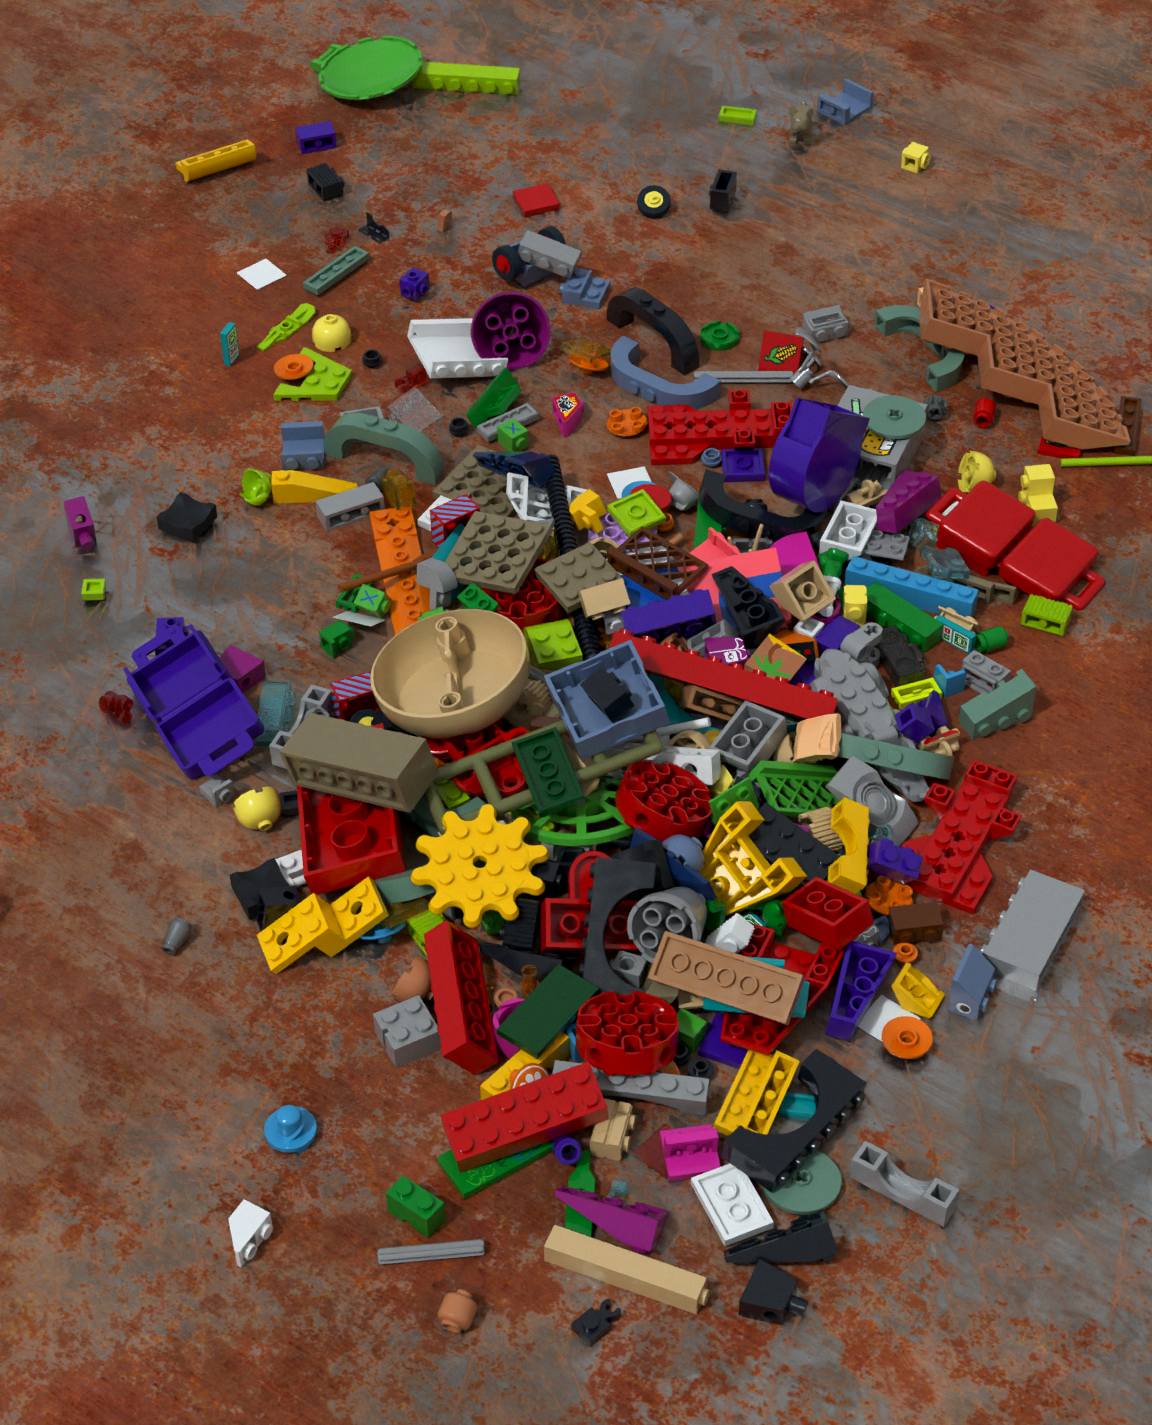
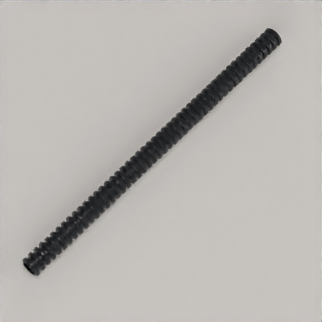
M551 454L547 456L551 458L550 462L556 469L545 484L551 516L555 520L554 530L561 556L578 547L559 458ZM581 607L573 611L572 615L578 644L583 654V661L588 660L592 652L599 654L600 648L595 624L591 617L585 618L583 608Z

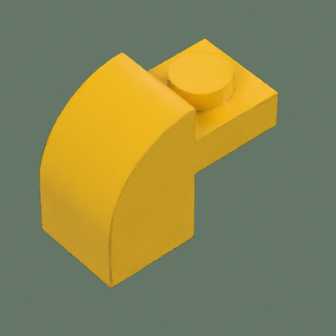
M588 489L572 501L569 511L579 531L583 528H590L598 533L604 529L599 517L607 512L600 496Z

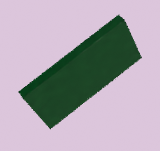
M557 727L511 742L540 818L586 803L584 793Z
M558 964L496 1029L497 1035L538 1059L577 1018L579 1008L588 999L599 994V988Z

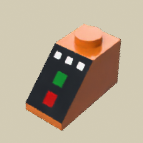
M784 629L774 635L775 638L807 658L805 662H813L817 657L819 659L816 639L788 629Z

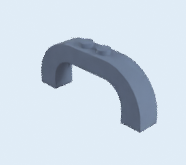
M622 336L611 349V375L613 380L621 388L656 405L679 404L700 409L710 405L720 397L721 380L706 373H703L697 380L691 383L674 384L634 366L633 363L639 359V343L628 337Z

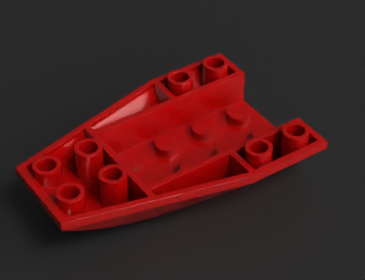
M751 923L755 929L749 940L750 942L738 954L747 957L784 959L786 970L805 976L804 981L810 983L807 1013L829 988L845 954V949L837 950L821 943L816 954L774 943V929ZM725 1011L720 1041L769 1056L802 1018L791 1017L787 1026L751 1013Z

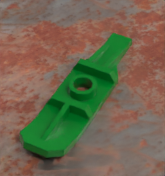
M582 1150L581 1157L576 1164V1169L569 1177L568 1187L595 1192V1178L590 1171L591 1150ZM567 1204L565 1228L591 1237L592 1221Z

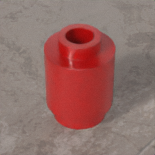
M982 398L976 402L973 415L976 426L987 428L992 424L996 410V404L993 400Z

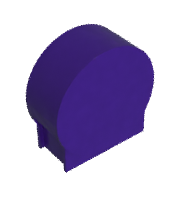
M796 397L789 420L781 430L772 451L769 464V483L772 492L784 500L816 513L823 512L832 507L846 491L855 474L861 455L862 439L870 418L838 405Z

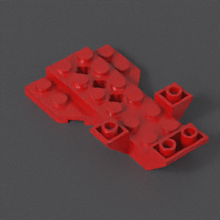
M749 390L728 391L729 410L698 411L689 405L679 404L647 406L651 466L693 464L698 461V457L708 448H715L717 450L774 448L781 430L789 420L792 402H771V409H750Z
M973 760L965 774L964 782L956 795V790L933 782L924 797V801L940 819V822L932 835L903 842L901 847L911 848L914 850V853L923 856L918 879L903 885L910 886L915 893L974 915L993 878L981 853L988 841L1013 834L1022 818L1021 814L1006 809L1018 775Z

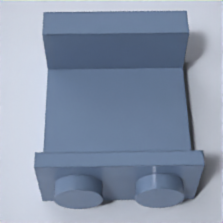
M844 79L843 92L832 98L824 93L818 96L817 111L846 125L872 108L873 91L853 81Z
M323 421L281 423L283 452H281L282 470L324 469Z

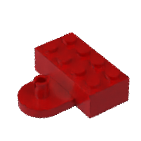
M588 851L579 855L569 869L568 899L545 898L541 903V953L586 954L582 952L583 937H588V928L585 927L586 912L590 913L591 903L587 902L588 888H593L594 878H590L591 863L596 862V857L610 858L608 855L598 851ZM623 900L613 911L605 933L607 955H617L619 950L635 955L641 953L633 940L629 939L627 931L628 916L632 908L639 901Z

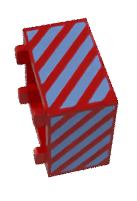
M467 494L430 509L432 542L437 548L445 542L459 523L466 526L475 511L480 512V507Z
M371 671L330 683L333 715L336 719L350 721L356 712L363 709H373L378 712L380 707L371 688Z

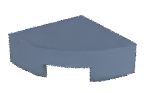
M886 915L873 921L880 931L879 946L884 944L889 937V919Z

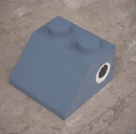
M968 944L953 977L948 1011L977 1021L980 1012L985 1013L988 1007L989 998L987 996L989 993H994L997 980L994 979L995 968L972 944Z

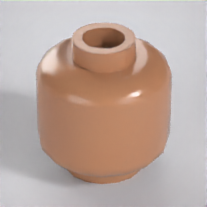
M458 1289L457 1292L445 1294L437 1314L438 1319L441 1321V1327L458 1334L461 1331L468 1330L471 1327L478 1306L472 1300V1294L465 1290Z

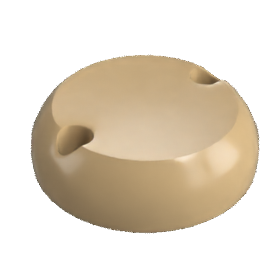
M458 609L438 613L406 627L382 648L372 666L371 688L376 702L384 715L395 725L409 733L432 739H449L458 735L473 734L501 719L513 708L520 698L530 672L528 645L520 628L509 618L501 614L481 609Z

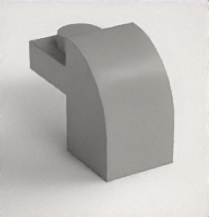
M434 558L417 563V584L430 589L429 609L433 610L439 607L445 608L450 606L451 590L458 587L453 570L446 563Z

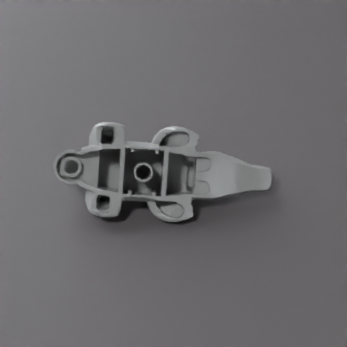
M827 649L819 659L818 657L816 658L814 664V676L816 679L809 686H812L811 691L819 693L822 689L834 693L833 697L838 699L834 714L838 713L841 715L842 733L914 749L918 747L916 742L899 732L895 715L901 710L892 709L886 698L889 696L887 686L882 679L881 673L872 663H859L849 653L837 649ZM875 764L869 765L878 771L883 781L900 791L910 802L924 800L930 789L925 782L924 776L921 774Z

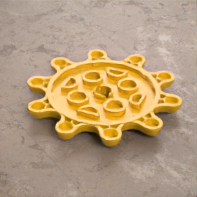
M489 804L483 805L478 812V817L472 821L460 819L453 811L446 812L442 817V824L446 830L442 836L430 837L422 835L417 839L416 849L428 856L429 863L414 869L410 876L411 882L414 885H431L435 888L436 895L430 900L428 905L430 912L438 915L450 907H459L464 913L463 922L469 928L479 926L483 914L488 910L498 911L507 921L515 920L519 916V908L515 903L518 895L528 893L538 896L545 891L544 882L532 875L531 869L538 863L546 862L549 858V851L543 845L532 846L524 843V837L531 828L530 822L524 817H519L510 824H501L496 821L497 813L495 808ZM477 859L486 862V866L483 868H477L473 864L478 861Z

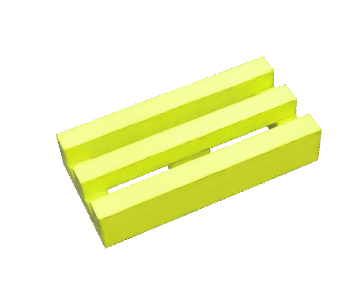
M932 677L891 688V696L895 697L896 704H899L898 707L902 710L912 702L916 704L920 700L923 701L933 690L937 691L940 699H942V691Z

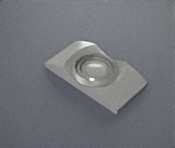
M851 756L825 786L839 801L846 797L869 807L870 824L868 831L877 840L889 839L894 842V845L900 847L919 823L906 800L891 792L884 785L878 771L854 756Z

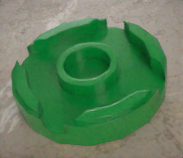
M721 321L710 322L702 327L700 341L703 346L714 351L729 350L739 342V330L729 322H726V324L721 323Z

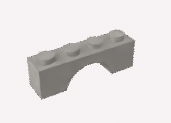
M310 685L301 699L299 714L292 729L289 732L280 730L269 745L272 765L287 769L279 751L303 722L305 713L309 709L323 708L329 713V716L332 714L333 706L330 689Z
M864 1141L852 1158L850 1178L943 1227L957 1208L959 1189L936 1177L931 1181H919L909 1177L896 1167L888 1152L867 1141Z

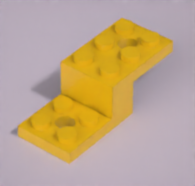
M368 876L332 904H329L315 893L311 894L258 933L257 937L270 970L278 974L314 946L332 958L388 917L389 914L374 880ZM362 906L361 912L356 915L357 909ZM288 936L287 942L282 945L283 940Z

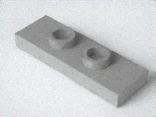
M526 403L478 425L477 432L487 442L498 438L497 426L513 418L525 426L538 420L539 413Z

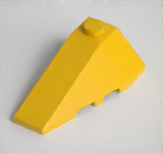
M295 470L272 471L273 503L315 502L356 488L358 484Z

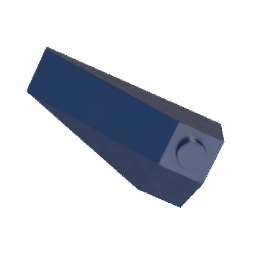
M526 451L475 452L473 454L482 467L505 476L509 472L528 476V484L541 489L556 469L550 462L551 458L544 453L537 454Z
M637 828L633 833L630 848L657 839ZM669 850L665 853L675 887L690 888L702 894L708 900L714 901L717 898L710 882L688 864L683 866L672 851Z

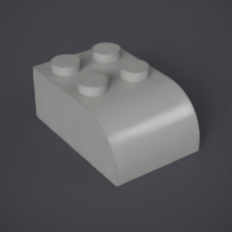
M745 700L710 745V749L720 750V761L750 773L761 760H769L781 740L787 735L785 717Z

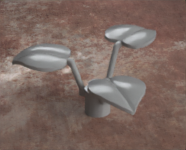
M799 326L796 329L795 335L807 339L812 350L803 344L802 354L808 356L790 379L802 389L808 382L812 385L815 381L831 375L848 387L850 384L834 370L812 378L814 373L809 369L812 363L816 361L820 367L823 366L814 352L818 349L821 353L822 350L816 341Z

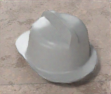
M669 471L668 475L673 482L669 490L672 498L671 505L681 511H687L696 504L698 505V492Z

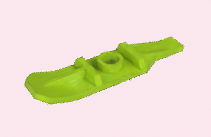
M308 303L301 304L293 314L288 315L284 321L271 328L269 335L257 345V349L265 352L275 343L288 339L316 314L315 307Z

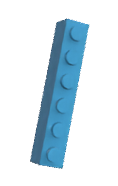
M855 556L852 557L846 569L845 586L864 585L868 588L874 582H878L920 610L940 615L938 606L945 609L950 607L963 617H973L977 607L979 590Z

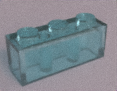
M263 682L257 715L264 725V732L255 738L256 746L269 747L280 730L284 732L290 731L288 721H292L293 718L291 705H295L296 693L291 689V682Z

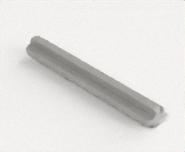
M482 1239L379 1248L377 1258L379 1264L479 1256L484 1254L485 1249L484 1241Z

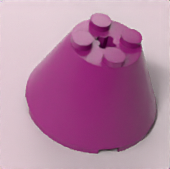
M503 292L488 298L477 309L471 323L472 343L480 358H508L507 368L509 371L525 366L528 367L535 363L545 352L550 340L551 327L546 311L534 298L520 292Z

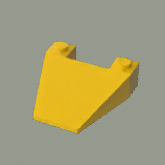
M751 801L735 802L720 817L703 849L705 863L699 874L710 882L718 901L727 903L725 917L790 893L807 877L793 857L779 858L770 865L750 839L749 835L764 821V818Z

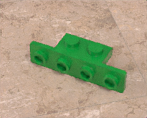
M507 367L500 371L467 411L466 416L475 429H477L478 425L486 422L489 417L500 416L506 413L509 405L517 400L518 394L522 391Z

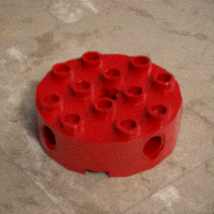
M537 558L517 594L479 587L500 605L495 613L509 618L520 628L522 633L524 627L559 621L565 610L534 574V568L548 562L541 558Z
M641 760L631 764L625 772L615 794L616 808L623 817L625 824L635 829L639 828L655 839H661V841L676 834L699 839L712 814L708 802L711 800L709 797L710 790L706 784L693 773L668 762L660 765L654 764L652 760Z
M616 991L604 992L588 999L579 1008L575 1046L584 1062L589 1061L591 1066L603 1070L607 1075H652L656 1070L667 1066L676 1056L679 1035L677 1013L674 1007L663 999L645 992L631 991V995H617Z

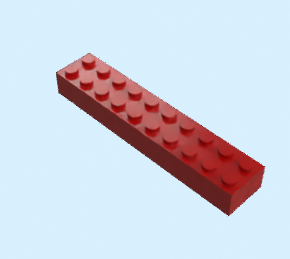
M620 628L619 632L614 631L609 648L631 640L643 662L646 673L682 684L695 685L741 701L746 700L760 707L800 720L834 714L838 699L833 697L834 693L822 689L819 693L811 691L812 686L798 683L797 686L788 684L789 679L776 676L775 679L766 677V672L756 669L753 672L745 671V666L733 662L730 666L722 664L723 659L709 656L708 659L699 657L700 652L691 649L683 652L677 650V645L665 642L663 646L655 643L656 639L643 635L642 639L633 637L634 632Z

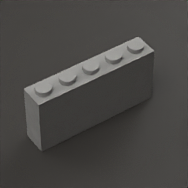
M1030 869L1026 878L1021 877L1017 887V894L1013 893L1008 902V910L1002 911L998 921V928L993 927L989 936V944H984L980 952L995 968V975L1037 991L1082 907L1085 890Z

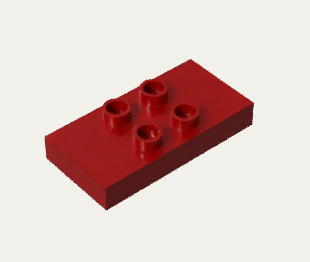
M383 723L371 726L386 730ZM297 786L303 875L311 894L319 895L359 884L368 876L375 880L406 871L399 810Z

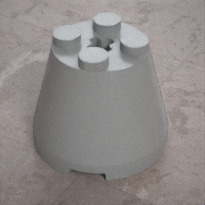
M673 887L642 898L632 908L627 921L629 939L633 940L636 947L642 953L641 956L651 963L654 962L665 931L700 942L707 919L705 897L687 887Z

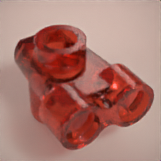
M107 691L104 696L100 697L99 707L104 714L113 712L117 716L116 718L124 724L131 721L132 714L130 709L134 704L132 699L113 691Z

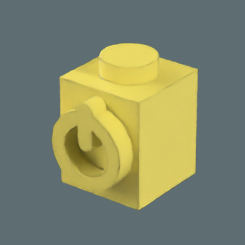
M912 142L902 152L901 168L914 173H918L921 169H926L931 159L930 154H928L929 147Z

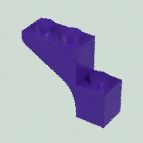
M935 690L930 692L929 696L923 701L920 700L916 704L912 702L895 715L899 732L916 743H919L928 735L930 738L935 736L938 728L948 726L939 693Z

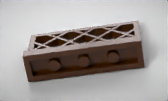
M643 526L618 548L612 546L606 551L608 562L617 572L665 600L674 595H680L709 569L708 564ZM643 535L650 539L647 542H637ZM663 546L666 548V551L653 552V547ZM651 548L649 553L638 554V549ZM635 549V554L626 555L623 553L625 550ZM680 556L683 560L670 561L669 557ZM667 557V562L654 563V558ZM651 559L652 564H642L638 560ZM696 565L699 567L693 571H686V566ZM684 567V572L671 573L670 568ZM668 568V573L665 574L655 572V569ZM685 578L679 586L671 579Z

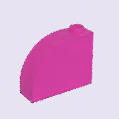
M807 532L787 535L777 540L770 547H776L782 577L800 564L815 560L819 567Z

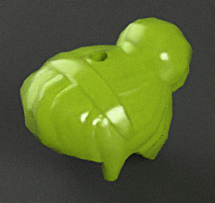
M256 469L245 470L241 480L244 493L239 495L248 504L253 506L264 504L272 491L271 474Z

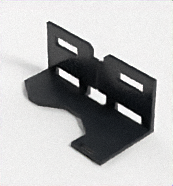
M366 212L367 225L358 231L366 236L371 235V239L378 243L389 238L388 229L384 225L379 226L373 220V215Z

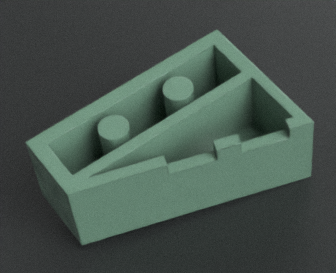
M1023 669L1017 671V676L1010 681L1005 682L1002 680L997 683L999 687L987 694L984 691L960 706L958 722L972 740L1032 718L1036 685Z

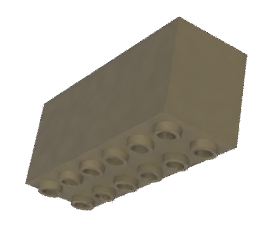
M309 713L279 751L294 785L408 813L412 811L439 773L427 740L422 737H415L401 732H393Z

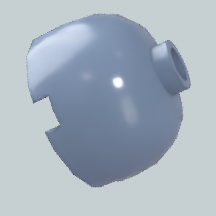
M676 834L662 842L665 853L670 850L676 855V858L683 866L688 864L698 873L702 871L705 857L702 851L703 845L697 838Z

